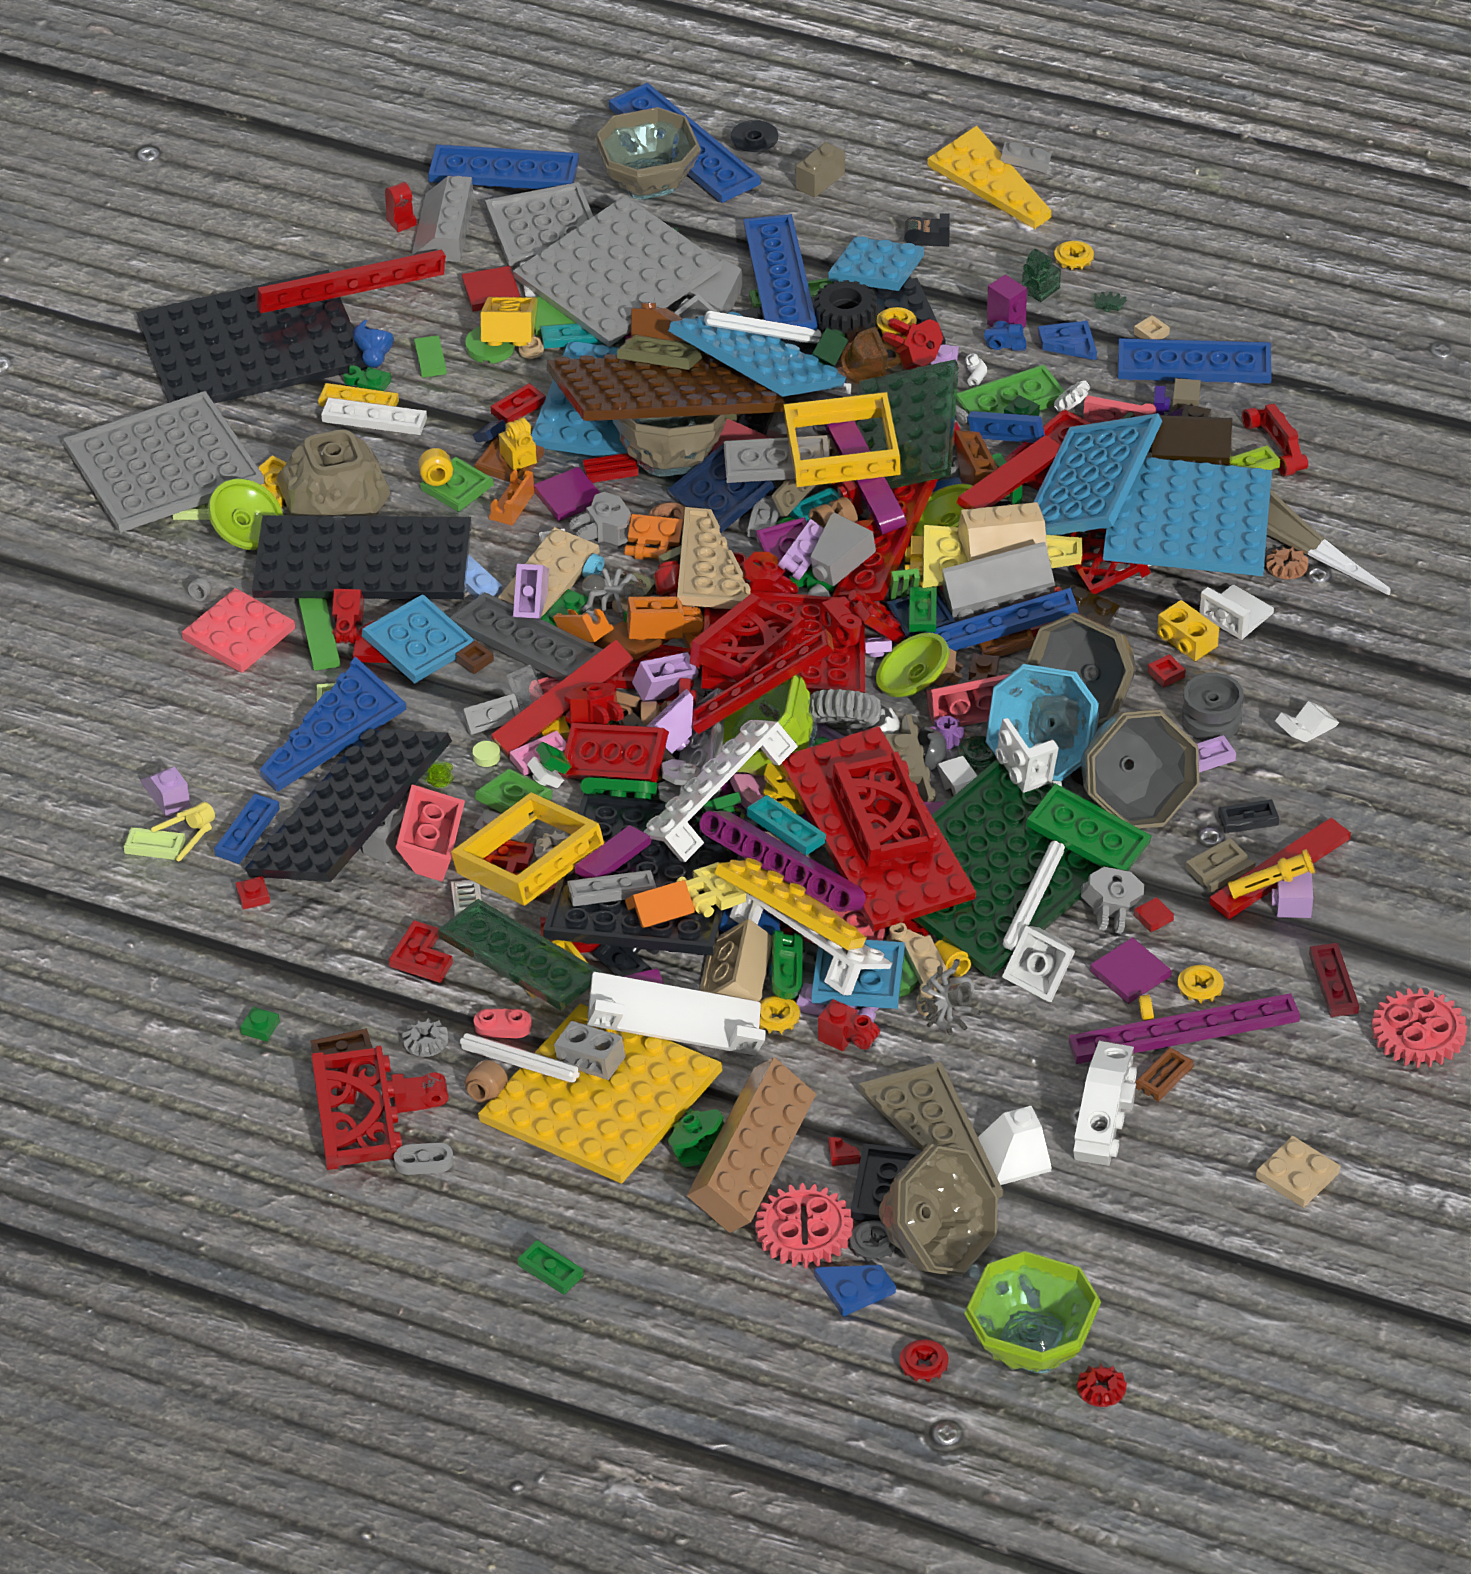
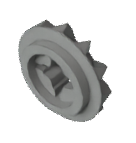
M428 1017L425 1022H420L416 1019L414 1025H407L406 1031L402 1033V1040L405 1049L415 1056L429 1057L444 1050L448 1044L449 1036L447 1027H443L440 1020L432 1022ZM420 1034H430V1038L424 1037L423 1039H420Z

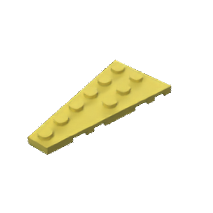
M924 525L922 588L943 585L942 569L968 562L958 536L957 527ZM1046 535L1051 568L1081 564L1082 538Z

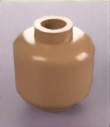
M480 1061L467 1074L465 1089L472 1099L487 1104L491 1099H496L508 1082L507 1074L494 1061Z

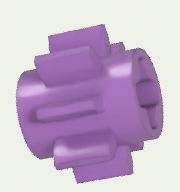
M942 716L938 720L935 719L934 727L930 728L942 732L946 739L948 750L960 745V739L964 738V727H959V719L956 720L951 716Z

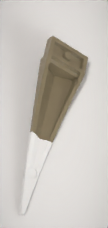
M1270 489L1267 535L1390 595V587L1335 548Z

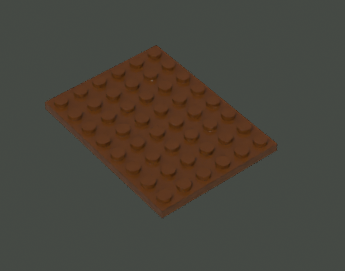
M707 353L689 370L619 359L614 354L605 355L604 358L583 355L580 356V359L559 356L555 360H547V371L583 421L784 412L785 402L777 393Z

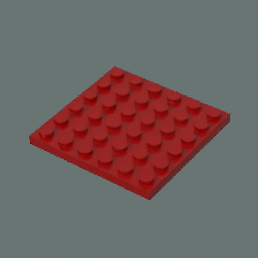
M750 591V594L759 596L760 602L795 618L799 616L805 618L804 629L806 634L801 643L825 630V627L819 622L821 602L839 598ZM847 598L850 602L849 610L852 615L858 616L853 609V601ZM704 607L703 632L731 609ZM862 621L860 640L857 644L851 646L843 645L832 636L834 652L797 674L804 680L810 695L816 691L830 689L865 693V623ZM759 633L750 636H736L738 647L763 645ZM702 665L701 688L710 690L720 688L721 690H726L739 682Z

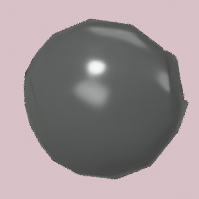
M924 726L917 738L919 745L923 746L925 766H928L929 770H934L937 768V764L943 762L946 756L947 742L942 732Z

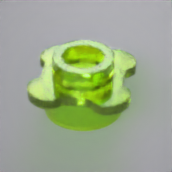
M449 762L432 764L426 771L429 773V776L426 778L427 783L436 788L448 786L454 780V776L451 774L453 765Z

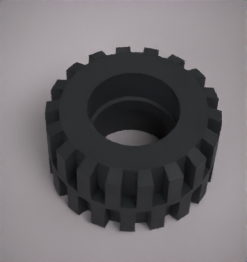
M844 280L843 282L834 281L833 284L824 285V288H820L814 297L817 329L822 334L826 328L830 330L837 329L845 335L844 338L849 340L847 344H853L855 341L860 342L863 341V338L870 337L877 326V297L874 295V291L868 289V286L865 284L861 285L860 282H849V280Z

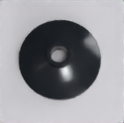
M749 120L736 125L732 129L730 137L732 144L740 150L762 152L772 148L777 143L778 131L775 126L768 122Z

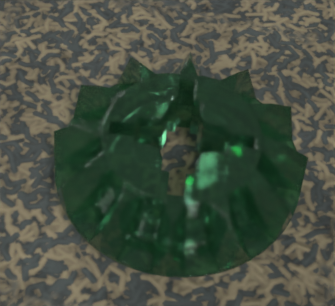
M986 736L969 737L958 747V757L964 756L974 771L978 768L985 770L997 760L996 755L986 743ZM983 749L984 754L981 757H977L976 755Z

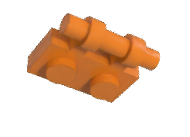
M632 514L628 541L637 544L636 546L626 545L625 555L635 556V559L643 560L644 557L655 558L659 562V556L670 551V546L679 547L681 545L684 520ZM646 544L660 545V547L650 548L646 547Z

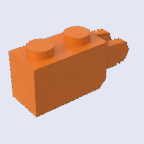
M628 597L626 624L629 639L671 640L683 638V633L702 631L704 627L700 608L695 606L682 607V602L677 597Z

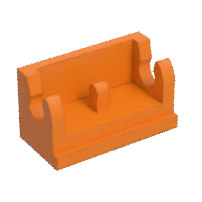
M513 470L510 475L509 486L499 501L494 499L490 505V520L513 526L534 494L533 472L526 470L523 477L524 480L522 481L517 477V470Z
M568 609L569 615L558 613L553 616L558 628L587 642H596L614 629L600 609H594L598 621H592L588 613L578 615L573 609Z

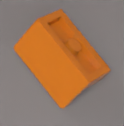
M685 880L638 893L625 899L628 910L636 909L642 928L686 916L695 911Z

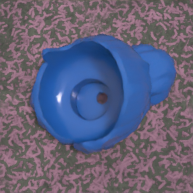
M364 320L353 329V339L357 347L363 352V362L368 367L378 368L384 362L385 354L393 346L394 337L388 331L371 329L365 326L367 320Z

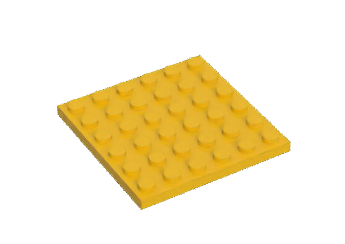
M580 1003L536 1050L535 1054L557 1060L555 1042L571 1021L587 1025L589 1007ZM591 1026L622 1036L626 1057L609 1080L578 1071L580 1073L579 1078H576L575 1082L570 1083L520 1068L510 1078L496 1099H491L478 1113L479 1121L622 1184L723 1071L722 1063L666 1039Z

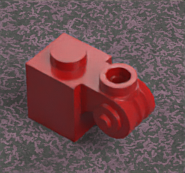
M334 589L332 614L336 626L332 634H334L337 644L342 642L345 644H355L357 635L360 633V630H357L355 625H363L364 597L361 589Z
M834 999L818 1017V1041L842 1052L851 1041L858 1048L866 1050L880 1035V1029L871 1021L869 1016L858 1015V1010Z

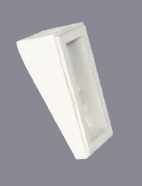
M471 880L451 882L456 926L484 924L480 884Z

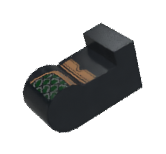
M940 213V219H922L916 216L908 218L905 221L904 228L905 241L917 246L949 247L950 213Z

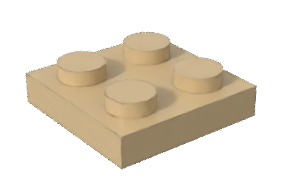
M1292 1136L1257 1169L1256 1178L1304 1208L1340 1173V1165Z

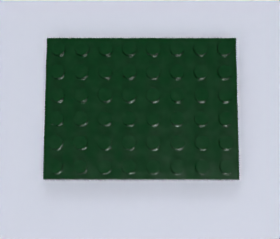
M998 759L931 815L976 891L975 899L913 919L939 940H943L966 952L971 964L989 978L1010 961L1014 951L1003 946L1004 937L1050 843L1053 841L1027 827L1026 823L1029 816L1055 783L1052 782L1023 793L1019 786L1011 781L1008 770L1004 764L999 763ZM1064 848V853L1028 926L1039 927L1043 930L1048 928L1082 898L1081 886L1088 882L1090 874L1102 867Z

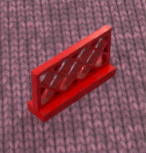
M1107 528L1087 530L1090 531L1088 538L1079 537L1082 538V545H1084L1082 548L1081 564L1073 565L1089 592L1097 594L1136 573H1139L1141 578L1151 574L1149 566L1145 564L1103 560L1105 539L1094 538L1097 532L1106 533ZM1080 531L1072 532L1071 536L1067 537H1078ZM1090 546L1101 547L1098 554L1088 553ZM1084 559L1094 560L1091 567H1083L1081 565ZM1101 561L1111 562L1108 569H1100L1098 567ZM1118 563L1130 566L1122 571L1115 570ZM1094 575L1105 576L1102 581L1092 585L1091 581Z

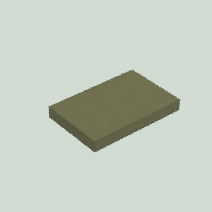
M634 335L617 350V358L687 370L692 368L706 355V352L690 343Z

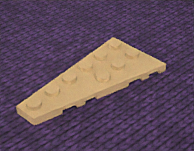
M685 507L677 598L685 606L732 609L750 595L751 588L748 583H745L743 572L732 550L728 549L725 536L722 537L720 526L712 510Z

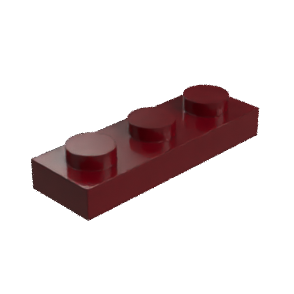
M1338 943L1310 946L1309 955L1330 1017L1359 1014V1003Z

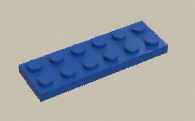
M436 144L428 177L429 182L440 183L447 176L472 177L473 185L546 189L574 183L579 163V153Z
M1119 338L1118 379L1175 381V378L1201 380V382L1271 383V342Z

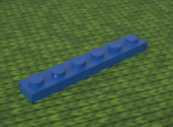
M1068 588L936 628V632L923 633H935L942 636L949 648L956 651L1046 624L1071 613L1079 614L1072 590Z

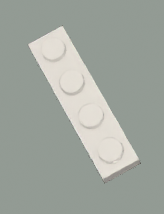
M328 398L321 414L322 422L421 435L427 420V411L334 398Z

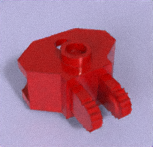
M894 318L889 319L887 325L901 333V336L884 332L882 338L886 343L896 347L895 351L900 355L903 369L914 373L935 361L943 341L938 322L928 319L918 325L914 323L908 325Z
M753 552L741 566L745 583L749 584L752 591L797 594L799 590L792 580L783 576L785 570L778 566V557L770 552Z
M611 683L587 684L572 688L564 695V701L570 704V711L565 715V721L570 724L605 725L609 721H619L624 717L623 708L617 703L616 686Z

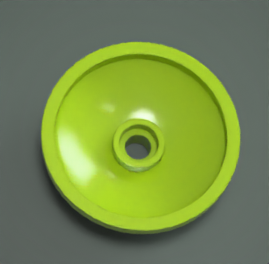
M232 479L220 484L212 493L208 503L209 518L216 532L228 543L246 550H258L262 515H283L279 502L269 490L256 482L246 479Z
M955 484L932 493L913 536H923L924 525L958 528L961 510L965 509L956 504L957 499L973 486Z
M921 633L899 643L884 657L879 665L876 682L880 690L891 697H907L929 687L939 678L947 665L950 652L947 642L938 634Z

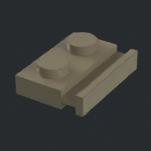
M1229 838L1186 861L1185 869L1202 886L1205 885L1208 888V892L1212 894L1227 886L1229 881L1237 880L1255 868V862L1253 860L1250 861L1247 858L1248 855Z

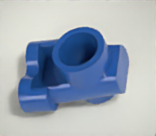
M997 321L993 324L992 328L985 330L984 337L987 347H991L994 350H1001L1002 348H1011L1013 351L1026 350V338L1023 334L1022 324L1009 325L1007 322Z

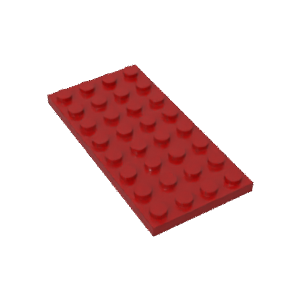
M879 726L791 753L779 765L812 825L826 834L825 844L823 845L840 875L863 889L866 900L860 910L873 932L973 900L976 896L974 887L928 809L927 819L930 825H934L937 832V841H934L931 853L912 854L880 861L877 866H867L833 786L832 774L834 763L845 761L846 764L892 755L894 751ZM889 771L878 773L874 777L875 781L880 782L882 775L886 774V780H894L892 773ZM868 775V776H864V777H859V778H860V779H868L869 775ZM867 792L866 796L862 794L859 796L862 800H867L870 797V792ZM918 793V798H919L920 803H924L923 800H922V798L920 797V795H919V793ZM876 794L874 804L866 812L880 815L891 824L898 815L901 806L884 796ZM872 823L874 829L879 828L881 825L879 823ZM914 828L908 829L912 833V837L904 836L900 831L898 832L906 840L919 837ZM892 838V839H890L888 842L884 843L883 845H885V844H890V843H895V841H894L893 838Z

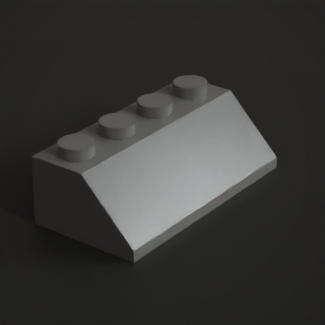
M447 176L425 194L412 256L442 249L446 255L445 261L461 262L474 201L472 177Z
M1045 542L942 569L944 601L956 622L1055 593V582Z

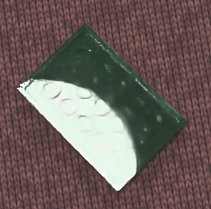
M956 359L860 381L859 395L887 392L900 454L901 475L885 477L891 489L951 476L959 365ZM881 417L856 420V425L871 452L888 450Z

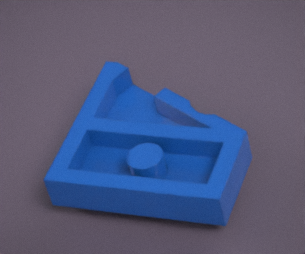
M1088 321L1038 326V336L1042 350L1091 360L1097 359V350Z

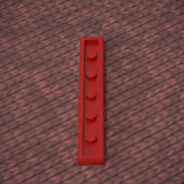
M1047 435L1043 436L961 494L956 504L965 510L994 506L1051 465L1061 445Z
M826 629L695 708L692 715L693 729L700 734L834 652L831 634Z
M617 640L613 641L491 734L492 740L509 758L510 751L526 745L570 711V704L564 701V695L570 689L591 683H607L631 665L634 659Z
M1331 817L1240 878L1277 865L1278 861L1283 857L1289 859L1302 854V850L1305 849L1308 850L1314 864L1350 840L1351 832ZM1277 883L1239 896L1236 899L1233 898L1228 885L1212 895L1209 904L1227 919H1231L1270 893L1272 889H1276Z

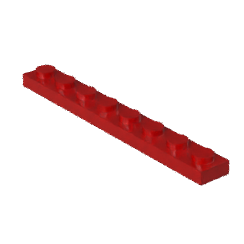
M441 249L259 287L257 309L260 313L441 276L444 275L446 255Z

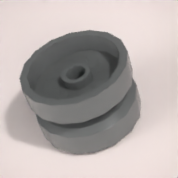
M1204 673L1195 676L1187 682L1183 695L1182 722L1189 734L1197 739L1207 741L1222 735L1229 739L1239 731L1242 725L1244 695L1243 688L1238 681L1221 673Z

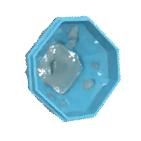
M1023 664L993 687L986 743L996 755L999 731L1002 720L1005 718L1010 720L1028 748H1032L1038 743L1054 740L1058 746V754L1053 780L1062 781L1081 766V757L1097 732L1099 703L1076 672ZM1051 717L1055 720L1053 727L1050 726Z

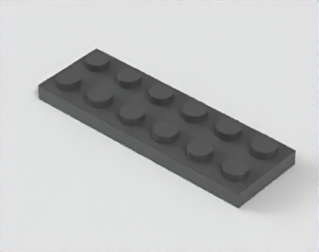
M486 592L450 617L472 638L559 681L564 680L603 650L544 620L513 617V605Z

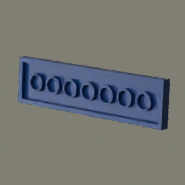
M645 83L609 100V108L617 115L659 107L686 116L701 148L694 167L690 169L688 175L721 203L761 184V177L649 83ZM662 128L659 130L658 135L661 138H665L667 131ZM679 135L675 146L674 162L680 153Z
M792 214L743 219L763 319L806 327L817 331V321Z

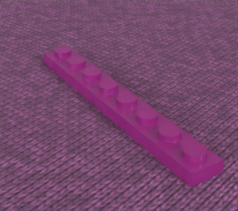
M1289 993L1069 1035L1068 1043L1076 1064L1092 1061L1099 1041L1134 1047L1133 1053L1296 1023L1300 1020V1013L1292 994Z

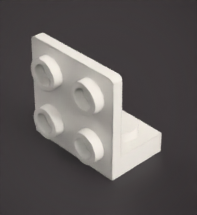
M1231 585L1222 594L1209 587L1201 592L1200 614L1241 640L1274 613L1272 606L1235 585Z
M1008 718L1003 719L999 731L998 746L995 752L999 763L1004 764L1008 770L1011 781L1017 784L1023 793L1052 783L1058 754V746L1054 740L1038 743L1032 748H1028Z

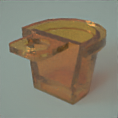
M876 327L858 333L855 339L844 348L840 361L842 371L846 377L854 383L864 386L871 385L877 378L887 381L886 369L900 365L902 362L899 353L895 351L896 347L889 343L883 344ZM887 349L894 351L896 354L894 360L887 361Z

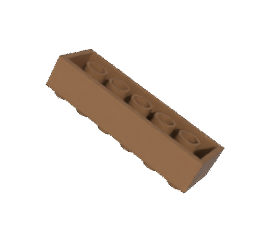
M775 1057L753 1068L694 1180L687 1197L729 1233L750 1223L816 1093Z

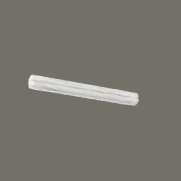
M707 311L704 317V322L707 326L811 344H818L822 336L818 329L815 331L801 326L714 311Z
M1057 841L1050 843L1004 937L1003 946L1006 949L1015 950L1025 926L1029 925L1064 853L1065 846L1063 843H1058Z
M470 1033L464 1034L463 1038L460 1039L461 1048L472 1053L570 1083L575 1082L576 1078L580 1076L578 1067Z

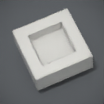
M533 756L527 764L533 772V779L543 786L547 784L558 788L564 781L559 772L547 770L541 764V759Z

